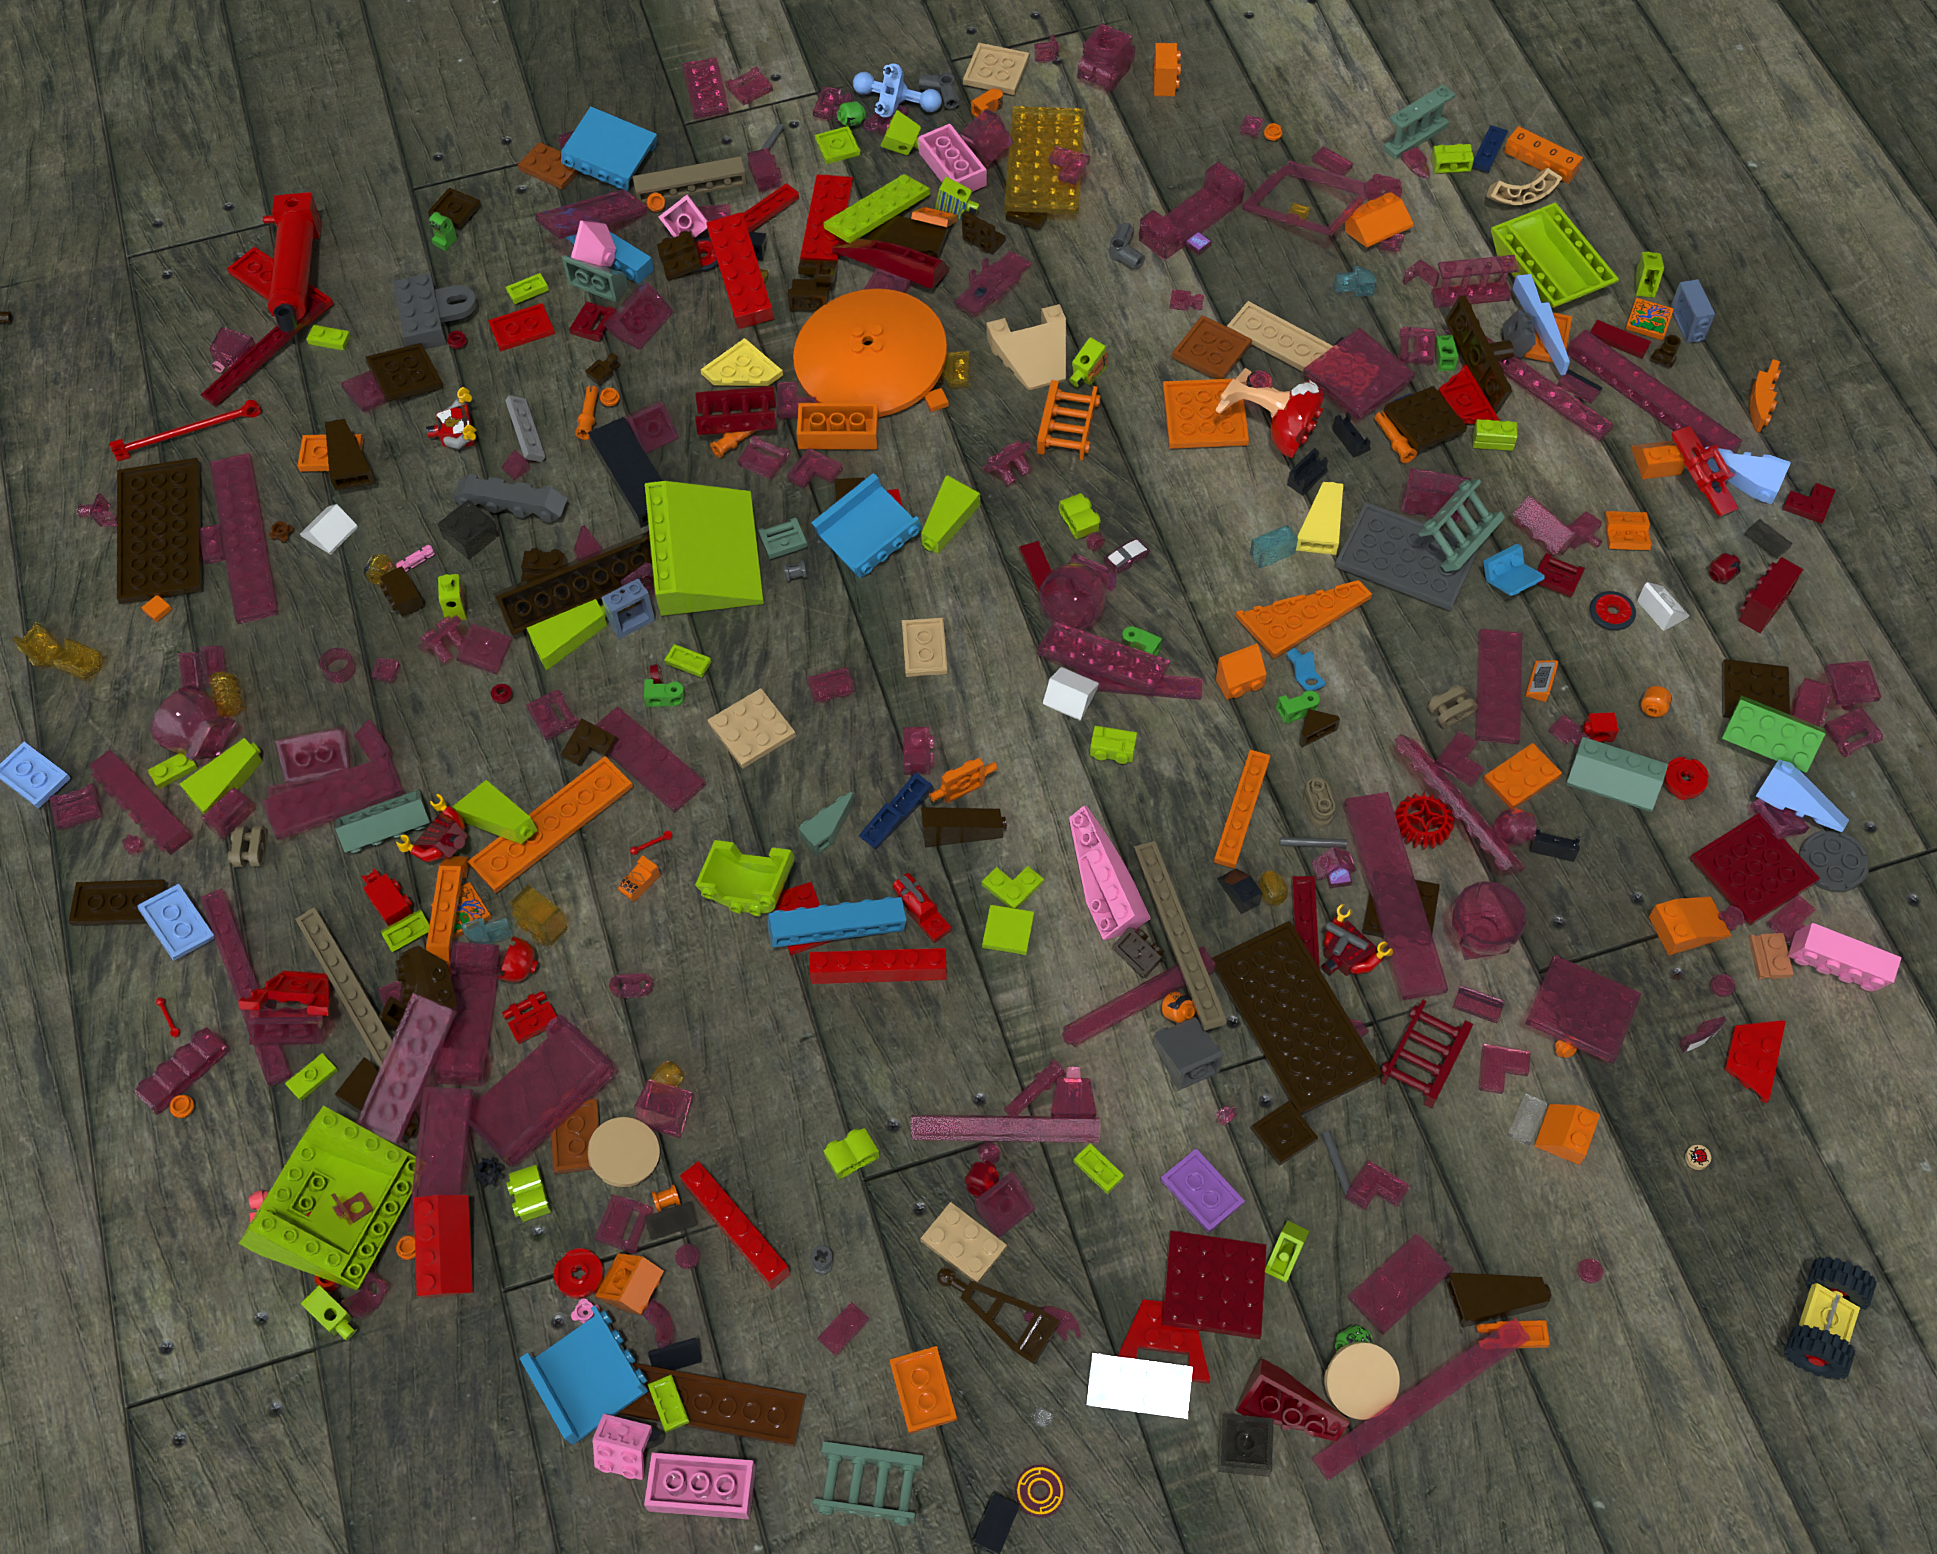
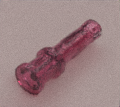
M1051 1059L1049 1065L1041 1073L1037 1072L1035 1074V1080L1011 1103L1004 1107V1111L1006 1113L1009 1112L1007 1115L1014 1120L1044 1090H1050L1052 1084L1060 1076L1064 1077L1066 1075L1065 1070L1057 1061Z

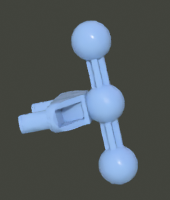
M892 63L884 66L883 83L875 81L868 72H860L853 79V87L858 94L880 93L879 102L875 105L877 106L875 112L884 118L891 117L898 105L905 100L919 103L926 112H935L942 104L941 95L934 89H927L923 93L908 89L904 83L903 70L898 64Z

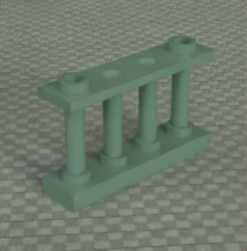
M1442 84L1389 117V121L1397 126L1395 138L1384 144L1383 151L1394 160H1397L1448 128L1449 121L1442 116L1444 104L1455 98L1456 94Z
M1479 479L1462 482L1457 492L1432 519L1424 524V528L1418 533L1421 537L1433 535L1447 555L1446 560L1441 565L1445 572L1459 570L1505 518L1501 511L1488 512L1474 491L1481 483ZM1467 497H1469L1481 515V521L1478 524L1475 523L1463 505ZM1456 510L1470 529L1466 538L1451 517ZM1444 523L1458 541V547L1455 550L1451 548L1439 530Z
M823 1441L821 1452L823 1457L827 1458L828 1468L822 1500L813 1498L812 1504L814 1509H818V1513L833 1515V1512L889 1519L894 1520V1524L900 1526H909V1523H915V1513L908 1512L913 1476L917 1471H923V1455ZM842 1460L852 1461L851 1464L854 1465L848 1503L832 1501L838 1464ZM867 1464L877 1465L876 1468L879 1469L873 1507L858 1505L863 1468ZM892 1467L902 1468L901 1471L904 1472L898 1510L883 1508L888 1472Z

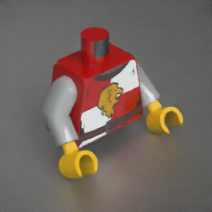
M460 388L457 393L459 398L447 409L436 414L437 425L426 426L428 438L439 436L442 446L454 449L475 445L476 435L474 432H476V429L472 426L471 416L467 404H465V402L472 400L468 389Z

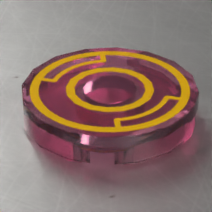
M1034 1465L1025 1469L1018 1477L1015 1485V1499L1020 1505L1019 1508L1026 1515L1035 1518H1048L1056 1514L1062 1507L1065 1499V1484L1061 1475L1053 1468L1046 1465ZM1043 1485L1048 1491L1047 1495L1044 1498H1036L1033 1494L1034 1487Z

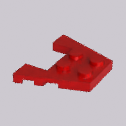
M283 970L265 982L266 987L262 989L256 988L251 991L249 998L242 997L238 1001L239 1009L260 1011L268 999L277 1000L278 1002L300 1001L302 1004H308L307 1014L328 1016L329 978L326 973Z
M1143 1299L1118 1357L1136 1359L1137 1349L1188 1355V1366L1193 1367L1191 1382L1209 1384L1210 1375L1199 1331L1162 1325L1163 1302Z

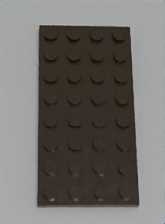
M198 458L117 470V601L119 604L148 600L157 595L159 597H167L202 591L200 462Z
M1287 921L1210 958V963L1287 1097L1300 1115L1382 1075L1381 1070L1291 921Z

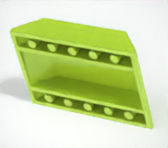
M1556 202L1491 227L1499 259L1514 278L1518 275L1531 274L1541 303L1549 302L1551 308L1619 281V278Z

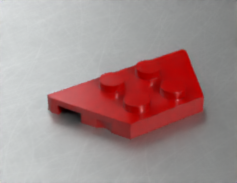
M1464 365L1457 375H1453L1447 383H1444L1438 389V392L1465 424L1475 425L1477 419L1500 421L1467 365Z
M1783 1020L1735 1025L1732 1031L1724 1070L1732 1077L1737 1078L1744 1087L1755 1091L1761 1096L1760 1100L1764 1103H1768L1771 1096L1786 1023Z

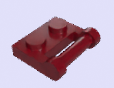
M585 302L569 328L570 334L600 342L605 328L617 314L616 309L611 306L606 308ZM601 316H604L596 330H593L598 321L600 320Z
M1546 553L1537 570L1544 574L1545 579L1537 584L1572 598L1585 568L1568 564Z

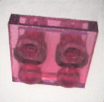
M1018 440L1013 444L1011 443L1001 449L1002 451L987 458V463L982 468L985 473L993 470L997 471L1005 486H1007L1012 481L1017 480L1008 467V462H1014L1021 476L1032 470L1023 456V453L1030 449L1031 446L1028 441L1020 443Z
M448 615L435 625L436 630L432 628L419 638L421 642L417 645L422 652L426 649H431L444 663L453 654L441 642L443 636H447L457 647L458 651L469 643L457 629V625L462 620L457 615L452 618Z
M1869 661L1827 664L1824 668L1836 705H1842L1843 710L1852 711L1856 703L1877 702L1880 700L1881 694Z

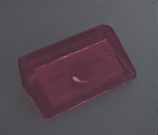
M368 720L354 735L374 767L393 757L388 745L371 720Z

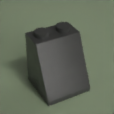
M1196 1017L1177 1023L1176 1026L1169 1029L1167 1027L1162 1028L1154 1035L1153 1045L1178 1091L1220 1072L1223 1054L1206 1030L1204 1031Z

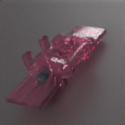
M1009 251L991 266L989 265V259L985 258L981 263L982 271L977 276L976 270L973 269L969 272V280L972 286L959 296L954 303L973 315H977L988 303L995 301V298L999 299L1010 285L1019 281L1021 278L1020 274L1031 265V262L1012 251Z

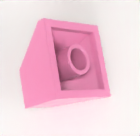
M688 194L659 216V219L673 237L679 236L681 231H692L696 237L707 229V219Z
M581 220L571 258L598 266L611 267L615 258L616 247L607 225Z

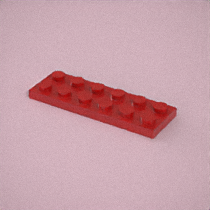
M816 175L800 260H839L840 254L833 252L832 247L841 238L824 229V222L849 207L853 177Z
M254 246L230 265L227 271L231 276L268 300L273 259ZM308 284L307 297L313 294L324 301L326 307L305 326H308L334 304L329 296L311 284Z

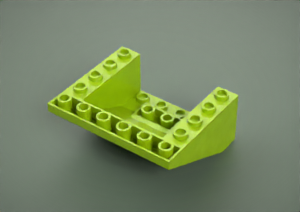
M671 481L645 483L655 595L661 616L764 604L751 491Z
M323 1105L309 1124L238 1244L263 1257L357 1290L428 1163Z

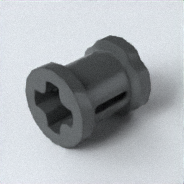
M803 560L795 564H783L787 582L793 578L807 577Z
M826 1246L815 1247L810 1256L812 1268L815 1273L821 1275L828 1274L833 1266L832 1252ZM819 1258H822L823 1260H826V1261L822 1263L821 1260H818V1259H819Z

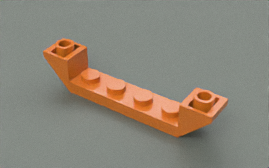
M451 856L449 859H444L439 865L426 944L427 951L447 962L451 979L455 959L451 953V945L462 878H467L469 867L467 861L470 859L469 857Z

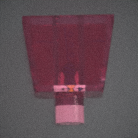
M221 326L209 348L214 360L211 365L212 368L220 373L225 367L230 368L256 345L253 337Z
M1068 1067L1066 1069V1078H1057L1051 1108V1121L1095 1122L1096 1107L1091 1080L1089 1078H1080L1079 1067Z

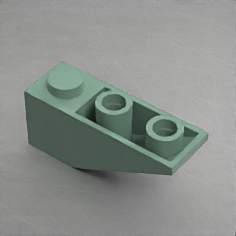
M852 792L840 796L834 804L821 809L818 815L811 820L804 821L798 828L800 839L815 856L834 844L854 805Z

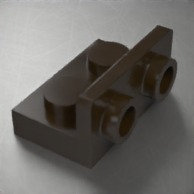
M1129 927L1112 947L1136 971L1146 978L1160 961L1165 962L1167 959L1163 955L1165 951L1155 942L1152 945L1147 940L1149 936L1138 927L1136 930Z

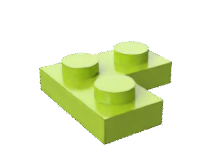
M1027 866L1012 880L996 867L981 882L985 889L1008 908L1018 909L1044 883V878Z

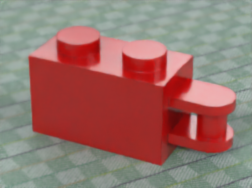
M375 868L367 876H361L366 884L363 889L388 927L413 914L409 908L413 904L406 894L401 896L399 893L401 887L395 878L390 880L387 874L380 876Z

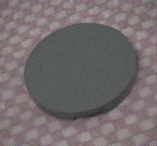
M1824 830L1816 832L1806 839L1800 849L1799 856L1821 878L1815 885L1830 892H1847L1855 889L1863 882L1869 871L1866 850L1855 838L1844 832L1838 833Z

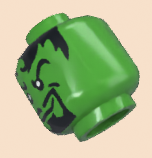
M857 101L842 103L837 111V118L847 127L860 125L865 119L864 107Z
M1353 1324L1337 1334L1335 1348L1338 1351L1341 1347L1358 1341L1372 1343L1373 1338L1369 1330L1360 1325Z

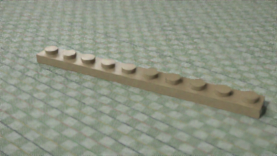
M1152 841L1135 846V855L1204 1031L1225 1025V1015L1156 842Z
M315 907L295 919L389 1085L393 1090L397 1089L414 1076L326 923Z

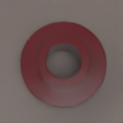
M455 330L449 333L447 342L451 348L459 349L465 346L467 338L461 331Z
M497 684L491 690V697L495 702L505 704L512 697V689L507 684Z

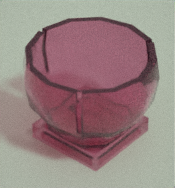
M1074 553L1069 563L1058 566L1050 571L1040 587V604L1047 616L1061 627L1067 629L1081 630L1091 626L1097 621L1107 603L1106 590L1112 569Z
M188 685L179 688L178 691L176 690L164 700L153 717L150 731L152 738L160 746L172 752L186 753L185 756L193 761L218 757L236 721L231 717L221 718L216 701L206 691Z
M1481 881L1480 884L1477 882L1463 889L1452 905V931L1459 941L1464 960L1509 953V950L1516 944L1524 932L1526 925L1525 907L1514 891L1500 883Z

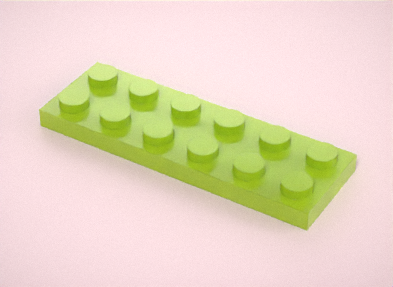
M903 174L825 221L824 229L850 244L930 195V188Z

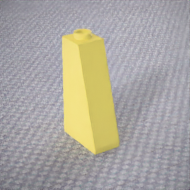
M1335 482L1322 483L1298 534L1295 551L1337 554L1343 484Z

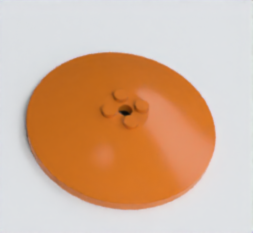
M890 289L859 290L831 300L819 308L806 321L796 339L793 354L794 367L802 389L815 403H878V415L883 417L910 407L922 399L934 387L942 375L946 364L947 340L944 328L937 315L919 299ZM866 341H872V344L864 345Z

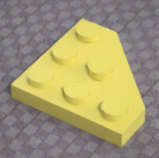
M744 338L703 367L701 375L713 385L769 386L783 376V370Z

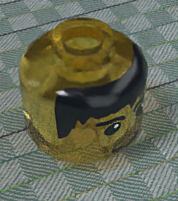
M375 554L368 559L364 568V575L373 584H383L380 576L394 570V565L388 556Z

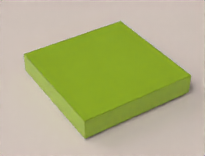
M847 126L814 135L826 164L860 155V149L850 128Z
M990 905L982 948L1027 955L1034 912Z

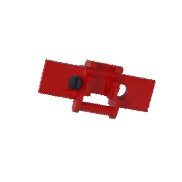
M1691 426L1672 432V439L1684 458L1685 466L1700 491L1704 492L1715 513L1723 516L1738 510L1739 508L1725 483L1736 475L1734 472L1731 473L1718 451L1719 446L1713 445L1705 449ZM1712 457L1720 471L1712 473L1707 464V461Z

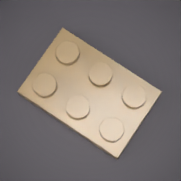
M952 1202L947 1205L920 1238L923 1244L971 1281L978 1284L1007 1249V1245Z

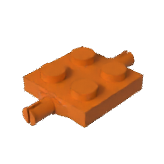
M980 757L975 760H969L963 766L955 770L951 769L941 776L942 786L940 789L929 793V797L932 802L943 798L946 804L984 786L985 777L998 770V767L994 761L984 766Z

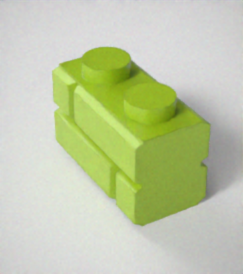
M1471 144L1433 146L1431 162L1434 174L1471 171L1474 161Z
M1476 420L1473 430V448L1514 450L1517 440V422Z
M1094 726L1090 756L1101 761L1111 759L1120 764L1133 763L1137 732Z

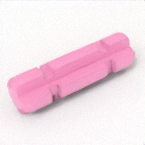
M426 545L421 548L422 551L418 550L406 557L405 561L397 562L396 567L403 566L404 570L408 571L409 567L412 569L425 561L426 557H432L435 554L434 550L430 545Z

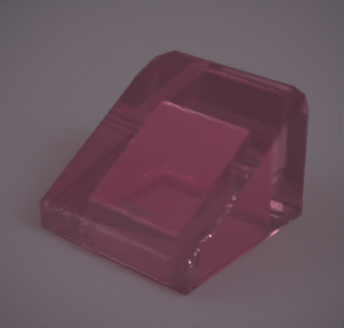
M516 450L511 453L501 467L513 480H516L530 469L527 460Z

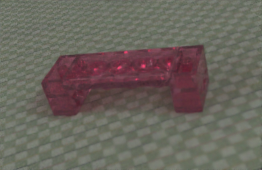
M1218 161L1205 171L1204 187L1164 217L1155 210H1152L1140 219L1139 241L1166 261L1189 243L1187 240L1198 232L1200 234L1243 202L1245 180Z
M453 941L450 977L457 1006L443 1025L441 1046L437 1051L435 1065L436 1083L483 1087L500 961L499 945Z

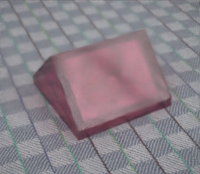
M647 1080L634 1106L635 1119L646 1124L651 1130L681 1138L693 1092Z
M1013 1171L975 1200V1212L998 1238L1035 1210L1034 1205Z

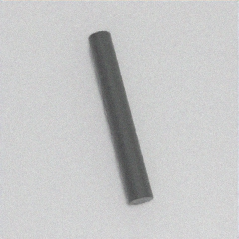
M777 124L754 158L753 163L758 166L784 129L782 124Z
M1280 837V846L1346 848L1347 839Z
M1326 1131L1322 1133V1137L1346 1199L1352 1200L1356 1198L1331 1131Z

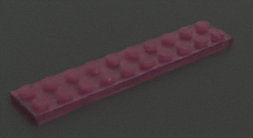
M250 453L210 462L235 620L237 624H242L278 615L252 457Z
M1384 792L1346 798L1344 804L1385 942L1388 943L1386 945L1387 950L1393 949L1390 960L1402 1000L1447 993V982L1389 793Z

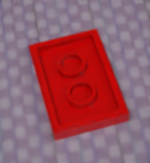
M543 303L488 320L500 352L555 334Z

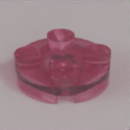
M1375 174L1366 183L1364 196L1370 201L1383 196L1385 193L1392 192L1401 198V181L1389 176Z

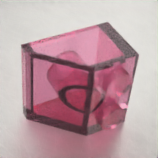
M655 401L624 416L645 453L679 438L663 401Z

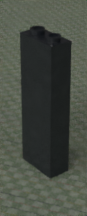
M622 417L604 426L595 428L588 432L592 448L640 528L649 525L645 483L659 482L662 479L628 423Z

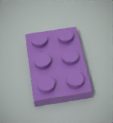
M1197 1148L1160 1179L1208 1234L1245 1202Z

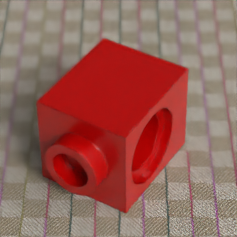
M1615 712L1589 713L1586 722H1583V734L1587 735L1588 739L1598 742H1614L1619 732Z

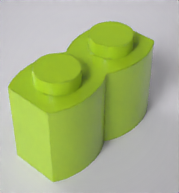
M1082 493L1059 501V512L1076 539L1098 532L1099 524L1101 523L1098 513L1093 512L1090 500L1087 497L1085 498Z
M865 1128L860 1130L854 1129L847 1134L845 1139L830 1142L824 1150V1157L837 1179L840 1180L878 1159L879 1150Z
M537 1164L509 1173L510 1181L506 1182L510 1196H515L516 1202L512 1203V1207L516 1217L520 1216L522 1221L525 1222L551 1213Z

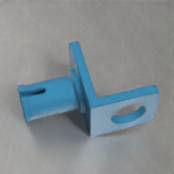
M1294 648L1288 652L1287 659L1294 664L1295 680L1305 691H1314L1325 686V681L1315 672L1314 653L1312 651L1302 655L1298 649ZM1309 679L1317 681L1315 685H1307L1305 682Z

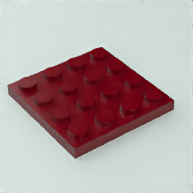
M1760 812L1695 852L1690 857L1692 862L1750 926L1815 885L1821 879Z
M1170 1230L1162 1325L1260 1340L1262 1336L1267 1244Z

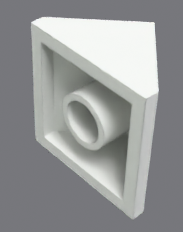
M335 504L328 506L300 535L331 555L358 526Z
M1649 582L1644 585L1637 602L1663 631L1690 616L1663 586Z
M1060 667L1049 679L1043 705L1081 721L1099 683Z

